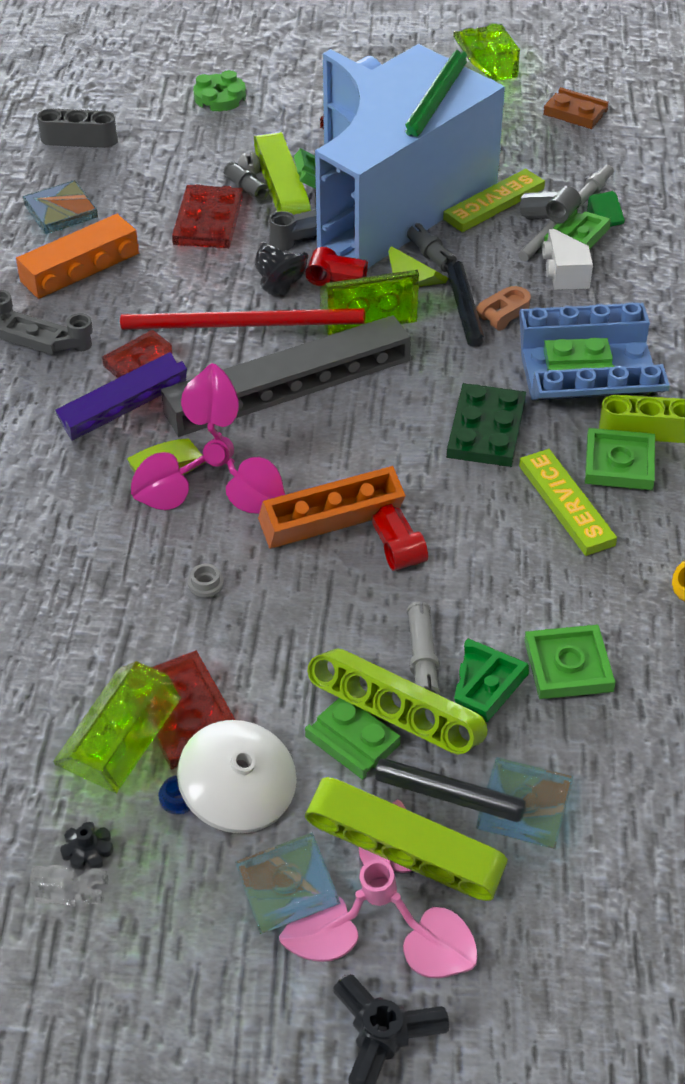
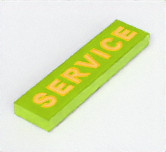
M525 168L443 211V220L463 233L521 202L523 194L540 192L545 188V180Z
M550 449L520 458L519 467L585 556L616 546L617 536Z

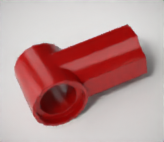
M319 247L315 249L311 256L305 276L310 283L316 286H324L332 281L364 287L368 272V262L362 259L337 256L331 248Z
M388 504L380 507L379 511L372 515V524L384 544L385 557L392 571L428 561V549L423 535L419 531L413 532L400 508Z

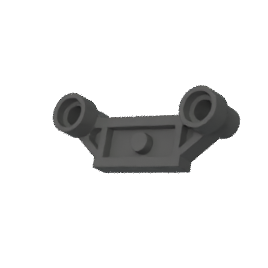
M0 290V339L51 355L55 351L74 348L77 351H86L91 348L93 328L91 318L87 314H73L66 320L67 327L13 311L11 294L6 290Z

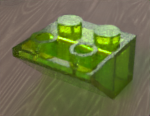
M489 24L486 27L465 28L463 31L453 32L454 39L460 48L466 52L469 61L487 77L494 81L518 77L520 49L502 24Z

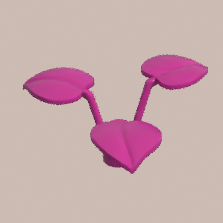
M214 363L208 365L187 384L181 397V406L186 417L197 425L208 423L207 428L214 437L204 446L203 455L179 469L178 460L173 454L168 452L155 453L139 465L131 483V495L135 500L155 509L170 510L181 505L189 493V482L182 474L207 462L216 467L227 464L229 472L234 478L226 485V495L230 502L242 511L259 514L264 500L286 495L282 477L271 461L262 457H251L239 465L238 471L235 469V461L232 459L234 445L230 439L217 432L214 424L221 427L232 424L239 411V400L227 374Z

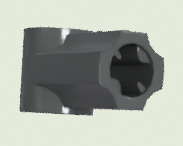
M569 186L562 187L558 192L525 193L521 197L519 209L521 216L526 217V219H550L560 224L564 223L581 204V196L576 189Z
M316 210L295 215L279 211L273 213L269 218V244L281 251L292 249L295 241L317 236Z

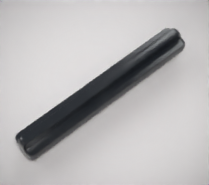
M451 261L447 265V273L467 343L472 347L475 345L480 346L484 342V333L464 266L460 261L455 263Z
M382 758L375 767L374 773L377 781L513 822H521L526 811V801L524 799Z

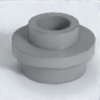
M200 564L194 567L188 577L189 590L199 597L214 596L224 586L222 573L212 564Z

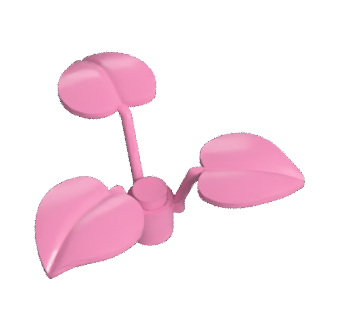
M400 800L393 802V804L406 809ZM360 847L359 855L363 867L360 870L359 877L362 889L356 891V900L352 909L347 912L344 900L334 894L338 903L289 921L279 936L281 944L301 958L318 962L337 960L348 954L358 942L357 928L350 920L357 917L363 901L367 900L376 906H383L393 902L407 924L414 930L405 938L403 951L406 962L416 973L427 978H445L470 971L477 964L476 943L463 919L446 908L432 907L425 911L420 923L416 922L403 903L401 895L397 892L394 871L408 873L412 870ZM318 892V894H319L320 896L315 895V894H312V895H313V896H316V897H319V898L304 899V900H323V899H326V898H325L321 893Z

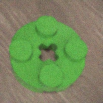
M226 70L221 74H201L196 77V84L193 87L194 100L202 108L203 104L210 106L211 111H228L238 107L240 100L243 99L244 101L246 99L245 83L237 77L235 71Z

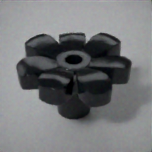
M93 822L83 823L77 830L74 828L68 829L64 834L67 844L62 845L60 848L63 860H70V866L77 870L83 869L86 862L91 870H97L103 866L101 856L108 857L113 852L109 830L103 827L95 831Z

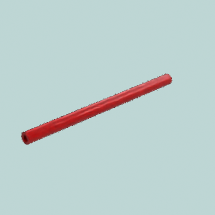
M365 308L121 314L120 327L122 330L365 324L366 322Z

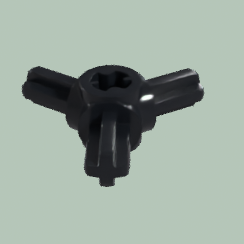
M352 974L342 976L333 987L334 994L355 1017L353 1026L359 1032L356 1044L360 1050L348 1078L349 1084H376L384 1061L392 1059L400 1047L408 1046V1039L445 1034L449 1031V1017L445 1007L438 1006L404 1011L403 1005H397L382 997L374 999ZM379 1027H387V1030L380 1031Z

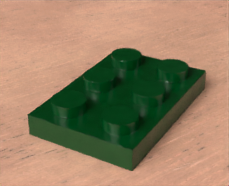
M462 383L447 446L446 458L512 467L525 405L526 391Z

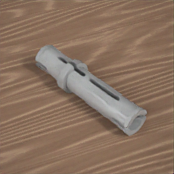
M414 602L407 608L413 656L410 659V671L415 676V684L440 695L437 678L440 663L439 658L434 652L430 617L431 609L427 603L423 602V613H420V602Z

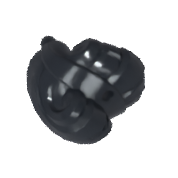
M261 242L255 258V267L263 276L260 282L261 288L273 296L286 295L289 292L291 283L296 282L304 275L309 255L306 252L303 254L283 253L280 249L267 245V242Z

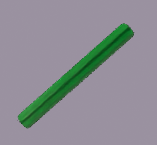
M455 50L406 122L405 126L407 129L405 133L408 136L412 134L414 137H418L466 65V52Z

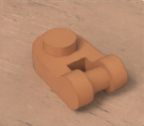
M510 286L480 302L476 310L481 319L489 320L492 327L501 331L506 328L511 320L519 316L520 309H529L531 295L525 288Z

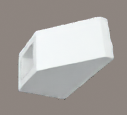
M549 229L548 241H543L542 255L543 259H548L546 262L547 278H552L554 290L590 289L593 263L589 246L556 229Z

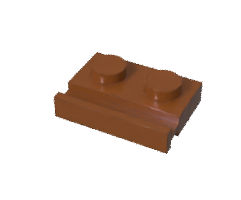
M560 87L559 93H555L544 105L543 115L593 129L603 117V113L608 111L609 101Z

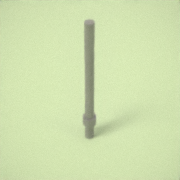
M605 165L598 173L592 174L586 180L585 186L579 191L581 196L580 206L593 193H598L605 186V181L614 172L611 165ZM550 221L519 252V258L522 261H528L543 245L544 236L549 232V229L554 228L558 223Z

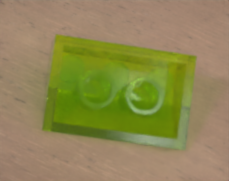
M418 270L326 283L320 288V309L365 308V324L392 315L396 317L400 324L417 322ZM364 324L325 325L329 336Z
M137 661L118 668L53 761L54 764L117 794L181 699L168 675Z

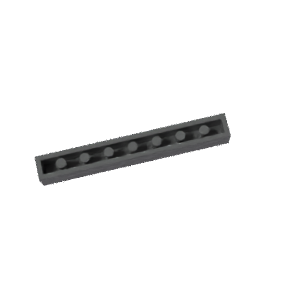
M392 315L223 369L231 380L238 396L239 411L236 418L410 361L411 336L396 317ZM191 380L161 389L164 415L178 437L205 429L208 424H194L183 412L181 397L184 388Z

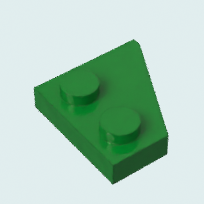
M467 638L464 643V660L460 664L459 670L460 681L456 686L454 700L455 703L482 716L485 722L488 723L529 675V665L522 660Z

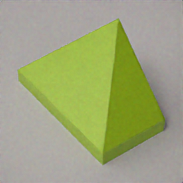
M392 246L388 250L396 290L444 284L449 279Z

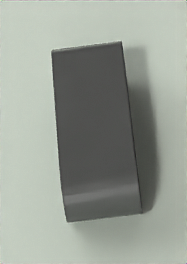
M45 109L37 114L40 139L45 145L107 148L114 146L118 142L115 115L110 111Z

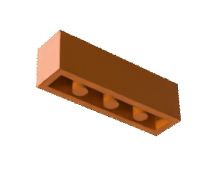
M118 213L16 257L20 282L38 299L139 254L137 231Z
M394 466L264 500L258 520L269 549L372 521V515L376 514L382 506L392 504L394 507L400 508L406 495Z

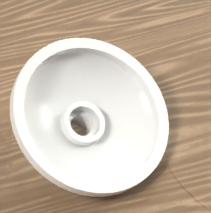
M240 720L220 721L199 730L185 745L177 769L180 793L189 809L206 824L231 833L255 832L276 822L289 807L297 782L295 765L285 745L267 729L257 724ZM243 760L247 762L249 767L242 768L236 761Z

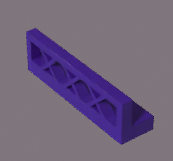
M171 352L55 409L56 415L69 438L73 441L162 395L161 389L185 382L187 368L183 361L177 363Z

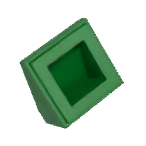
M615 191L589 196L587 212L610 218V227L625 223Z

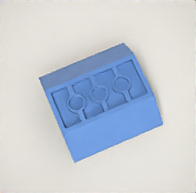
M630 302L626 304L520 309L521 356L531 400L653 394L669 391L670 385L663 364L653 365L648 349L647 336L650 322L644 303ZM608 338L613 358L612 364L615 367L547 370L543 351L544 340Z

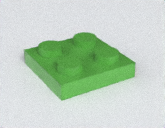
M588 428L585 484L653 490L655 481V434Z
M598 624L525 631L524 642L539 699L614 692L615 679Z

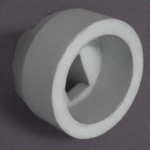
M250 152V154L242 153L239 157L238 165L244 170L252 171L255 175L259 173V157L254 152Z

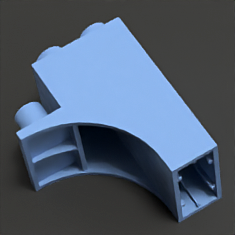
M420 44L415 45L382 65L372 56H366L355 62L331 49L324 52V145L315 150L317 248L328 247L335 251L337 256L366 260L368 268L389 255L388 250L391 246L399 249L411 241L407 237V232L411 226L419 231L415 224L420 223L425 230H428L443 220V211L497 184L505 86L464 66L418 137H414L412 134L408 136L405 133L407 129L405 126L406 122L449 58Z

